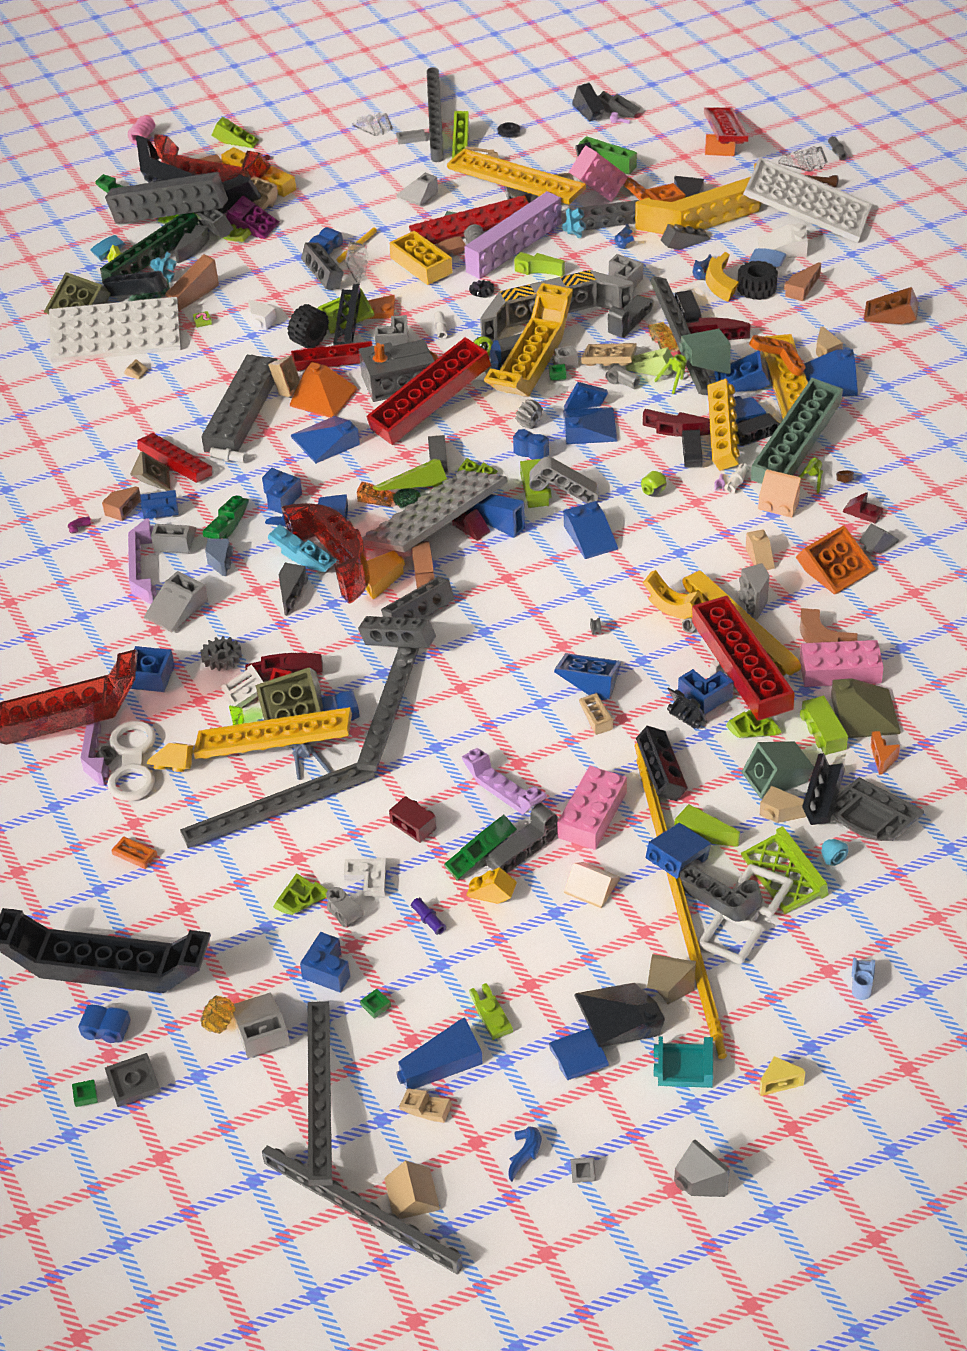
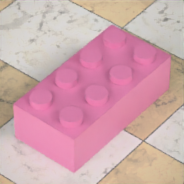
M587 146L584 147L569 171L577 179L611 202L628 178L625 173Z
M878 640L801 643L799 661L804 687L832 686V680L851 678L870 684L882 683L884 667Z
M589 765L557 821L558 838L596 850L627 794V777Z

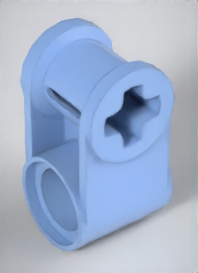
M853 957L851 992L856 999L866 1000L871 996L875 973V960L873 959L871 961H863Z

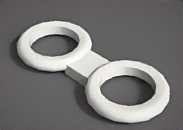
M143 721L125 722L117 726L111 733L109 739L110 746L117 754L122 755V766L109 776L107 785L109 792L119 800H138L146 796L153 789L155 783L154 774L148 767L143 766V754L150 750L156 740L155 730L148 723ZM129 730H142L148 735L147 740L138 747L126 748L118 743L119 737ZM140 773L146 777V783L137 791L124 792L116 787L119 778L125 774Z

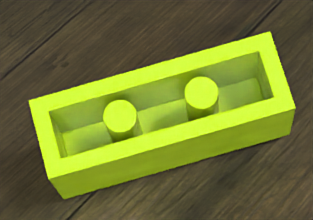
M541 459L520 461V476L528 508L549 506V499L552 498L551 488H547L549 484L541 491H534L529 486L530 471Z
M825 696L802 701L800 717L802 721L806 722L809 733L813 734L817 747L821 748L825 755L847 750L848 735Z

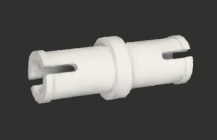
M436 311L434 313V328L437 330V337L443 340L447 338V322L444 320V313Z
M211 447L210 458L223 459L225 462L235 461L244 463L246 459L245 452Z
M741 463L736 472L731 474L729 482L724 487L727 493L730 494L731 492L733 494L737 487L743 483L745 475L750 470L747 464L744 463L743 465Z

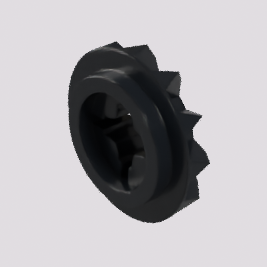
M505 122L498 126V134L501 137L513 138V136H518L520 133V126L513 122Z
M485 279L482 281L478 280L477 282L473 281L469 285V292L476 297H487L494 292V284L490 281H485Z

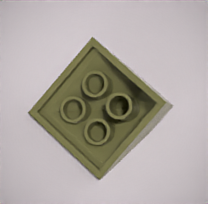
M65 272L44 313L49 315V309L106 304L111 293L99 283Z
M311 668L255 685L264 720L323 711L317 673Z
M852 678L832 680L831 699L834 711L848 738L871 737L874 731H880L881 736L901 733L889 689Z

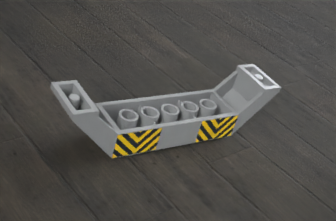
M586 270L499 291L480 317L481 336H486L493 342L498 340L506 328L528 323L532 317L537 290L542 283L573 289L568 313L592 307L610 310L612 306L623 309L634 298V283L593 270Z

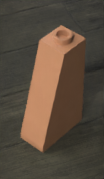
M203 254L165 293L166 298L177 297L178 312L219 286L215 259Z

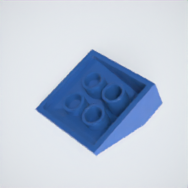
M853 349L834 350L804 363L806 367L804 373L807 382L814 378L842 388V397L858 396Z
M613 407L563 410L566 445L617 442Z
M336 416L290 434L291 438L315 464L360 445L358 428L350 420Z
M565 653L555 667L554 673L587 695L597 693L601 700H607L613 694L621 661Z

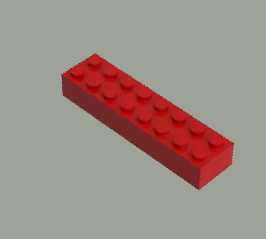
M464 337L366 416L370 429L389 444L394 445L491 366L488 352Z
M726 595L693 605V625L727 676L734 681L733 685L757 721L794 710L795 692L729 597Z

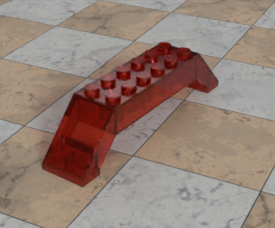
M133 649L118 653L117 661L108 675L0 702V743L8 745L115 718L135 681L137 650Z

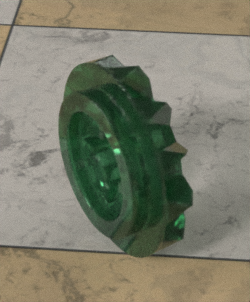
M413 488L400 489L394 494L393 501L401 509L417 502L421 494Z

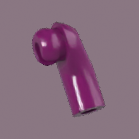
M90 516L77 518L69 522L67 526L69 532L74 534L78 532V527L91 525Z

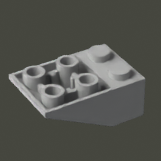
M179 571L175 572L161 587L145 613L144 619L172 633L208 601L205 584Z
M271 992L229 1005L247 1059L290 1045L286 1024Z

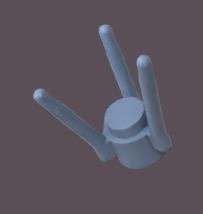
M309 742L293 744L295 751L292 754L295 760L297 780L301 779L299 757L307 758L310 754L315 757L327 773H331V770L315 752L313 746H310Z

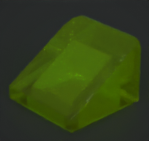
M229 705L232 725L243 724L245 720L242 707Z

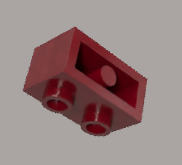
M407 796L403 797L389 809L390 823L419 843L437 829L434 813L426 810L417 801L411 800Z

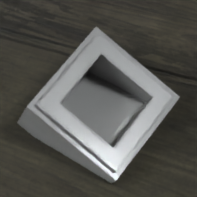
M594 1157L570 1159L572 1183L596 1181Z

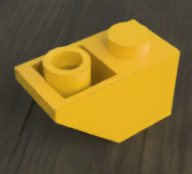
M176 742L168 743L147 761V764L154 765V769L165 770V767H172V771L184 772V769L191 768L194 745Z
M498 867L492 871H487L479 877H474L469 883L466 896L499 904L512 897L517 881Z

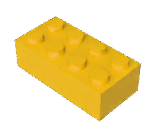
M412 231L389 242L390 257L427 285L453 273L452 257L416 231Z

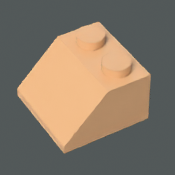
M767 469L759 494L758 510L792 518L799 505L801 477Z

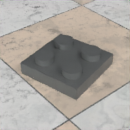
M148 1053L104 1067L117 1108L161 1092Z

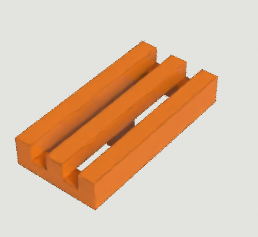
M125 836L111 850L112 855L143 869H146L148 867L147 864L153 861L152 858L157 856L156 850Z

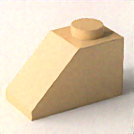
M824 326L820 327L816 355L820 357L834 350H842L843 342Z
M765 530L746 532L745 549L753 565L762 563L766 570L774 569L775 565L770 540Z
M771 786L760 802L759 815L776 823L805 818L806 814L802 808L804 799Z

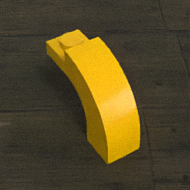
M724 252L721 256L710 259L705 280L708 288L716 296L728 302L736 292L738 281L728 277L723 272L730 257L729 253Z
M656 570L651 571L643 581L644 586L651 594L648 598L649 601L667 615L686 619L687 617H692L693 605L706 602L699 591L690 594H681L674 591L666 584Z

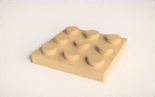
M637 343L588 344L581 357L582 364L587 366H595L596 364L610 366L613 363H619L622 366L629 365V363H632L636 353Z

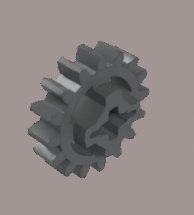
M224 636L221 639L215 637V641L208 640V645L203 644V649L200 650L201 660L205 667L210 666L211 670L215 668L218 671L221 668L228 670V666L234 668V663H239V658H242L241 645H238L237 640L232 641V637L225 639Z

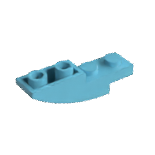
M280 524L268 534V539L281 548V554L307 568L326 572L337 561V559L310 540L304 542Z

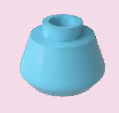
M837 839L826 840L822 844L821 849L825 863L830 866L840 864L848 855V845Z

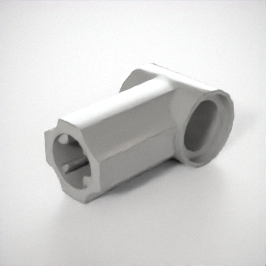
M616 363L605 373L606 379L611 384L619 382L634 390L638 387L641 379L640 376L627 371L626 367L619 365V363Z

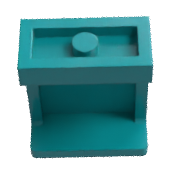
M658 1036V1044H654V1058H658V1063L653 1065V1077H658V1086L713 1087V1037H704L703 1044L663 1043V1036Z

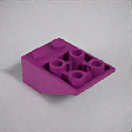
M242 196L226 214V218L231 225L235 224L237 229L249 228L250 236L265 239L280 223L279 220L245 196Z

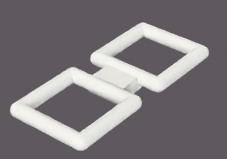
M753 864L747 866L733 890L744 881L749 880L752 874L783 884L769 907L760 905L751 915L740 922L732 921L717 912L698 941L701 949L738 964H742L764 931V926L755 922L758 916L762 914L772 917L793 885L791 878ZM723 919L753 930L739 954L709 943L710 938Z

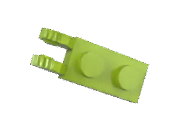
M484 983L481 987L486 997L483 1000H480L475 988L469 989L475 1009L492 1040L512 1033L513 1027L495 995H492L488 984Z

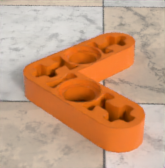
M753 335L749 345L753 349L780 355L792 374L797 376L803 374L806 367L792 344L787 341Z

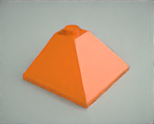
M312 362L301 377L290 402V407L331 418L337 416L357 391V387L329 367Z
M845 525L805 547L796 556L803 569L834 595L876 570Z

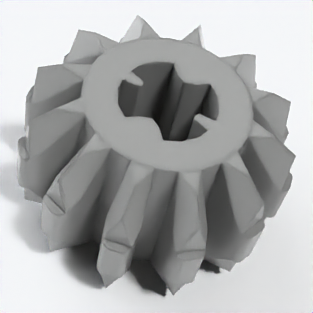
M527 399L518 407L515 420H517L520 426L531 429L540 421V417L543 415V408L537 401Z

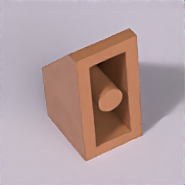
M135 486L111 492L102 502L105 516L123 521L141 502L139 487Z

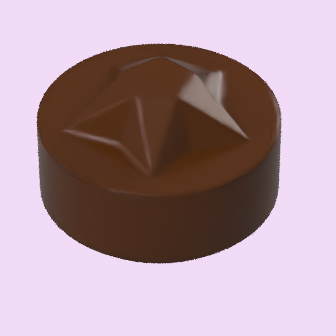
M850 470L839 471L836 473V480L842 483L853 481L854 472Z

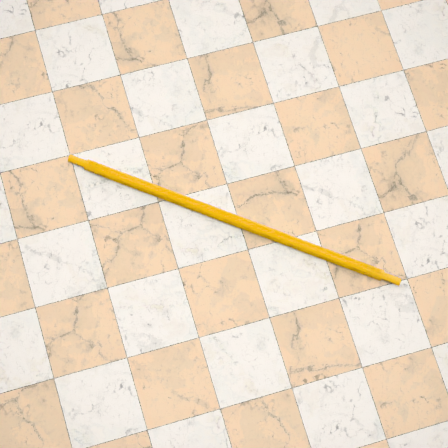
M635 743L637 766L656 836H659L667 831V826L659 797L655 791L638 743ZM667 873L689 959L696 961L695 981L710 1037H713L718 1058L725 1059L727 1053L723 1042L724 1033L680 877L676 879Z

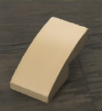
M407 1089L399 1109L423 1119L445 1123L453 1104L447 1098L430 1097L427 1091Z

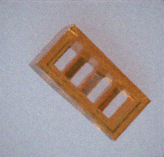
M361 481L357 489V502L391 507L396 493L388 490H374L373 484Z

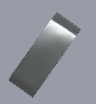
M445 435L428 436L429 460L439 459L444 472L447 473Z

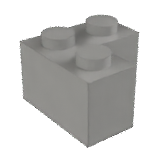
M616 254L608 261V275L632 281L634 287L643 280L644 263L620 254Z
M407 315L391 316V326H375V344L391 342L392 346L409 343Z

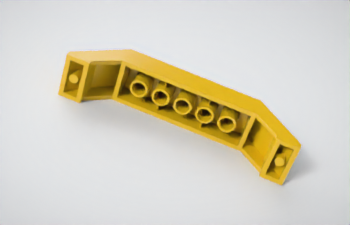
M748 177L674 202L652 200L650 198L637 201L635 228L663 234L668 224H679L682 227L690 226L694 229H707L759 212L762 202L743 195L751 178Z
M546 283L540 285L537 290L531 319L501 369L490 368L484 378V382L498 391L526 397L530 396L551 360L554 349L558 348L562 341L573 293L572 288Z

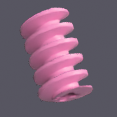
M141 116L129 129V140L137 145V135L147 138L156 127L155 121L150 116Z

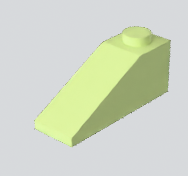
M667 347L634 355L632 363L625 365L627 371L657 376L668 363L670 357L673 356ZM672 365L669 366L663 375L672 373Z

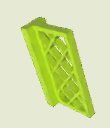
M783 826L776 829L775 835L741 852V857L747 865L753 864L759 867L771 868L772 872H775L776 869L787 871L785 877L788 878L790 872L801 875L800 880H793V885L798 886L796 893L788 892L786 894V897H792L794 901L787 906L783 902L779 905L784 915L818 896L823 899L829 895L826 881ZM774 842L779 846L778 851L767 850V847ZM754 853L761 854L760 861L751 860L748 856ZM765 855L775 856L774 864L763 862ZM779 857L789 859V865H779ZM755 874L772 899H774L779 890L771 888L772 880ZM801 886L809 887L813 892L807 895L800 894Z

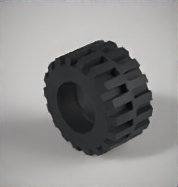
M765 261L744 263L738 269V292L742 296L753 300H761L773 296L777 290L778 270L771 263Z
M301 305L291 315L287 334L293 342L307 349L315 348L324 340L329 328L328 315L312 305Z

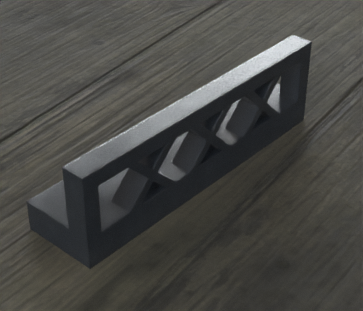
M353 284L352 290L342 289L333 346L354 342L361 298L359 284ZM345 295H351L349 302L344 299ZM349 307L348 314L345 316L342 311ZM347 321L346 328L343 330L340 324ZM344 334L345 342H338V338Z
M820 753L817 756L802 805L810 825L830 823L845 772L843 763L829 765L824 753Z

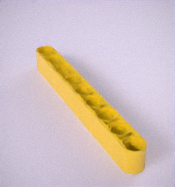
M701 570L682 579L683 586L689 593L699 591L705 601L727 595ZM727 595L783 676L786 674L791 676L800 671L801 664L797 657Z

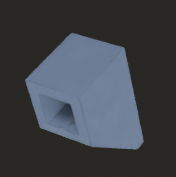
M207 539L205 549L207 564L222 576H227L228 569H231L230 557H233V546H230L229 539Z

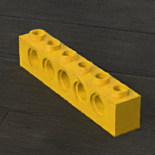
M235 147L221 154L224 168L250 179L255 176L275 184L278 195L282 197L296 190L294 176Z
M727 379L707 385L712 461L719 471L739 465L738 457H740V452L737 448L739 439L736 435L738 426L735 422V419H737L734 408L736 401L733 395L735 394V388L732 384H729Z

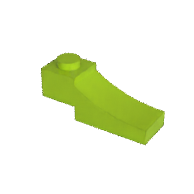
M520 252L514 258L515 272L525 275L534 273L551 274L560 277L565 274V260L536 253L533 256Z

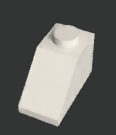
M251 299L247 300L253 326L267 331L277 321L275 307Z

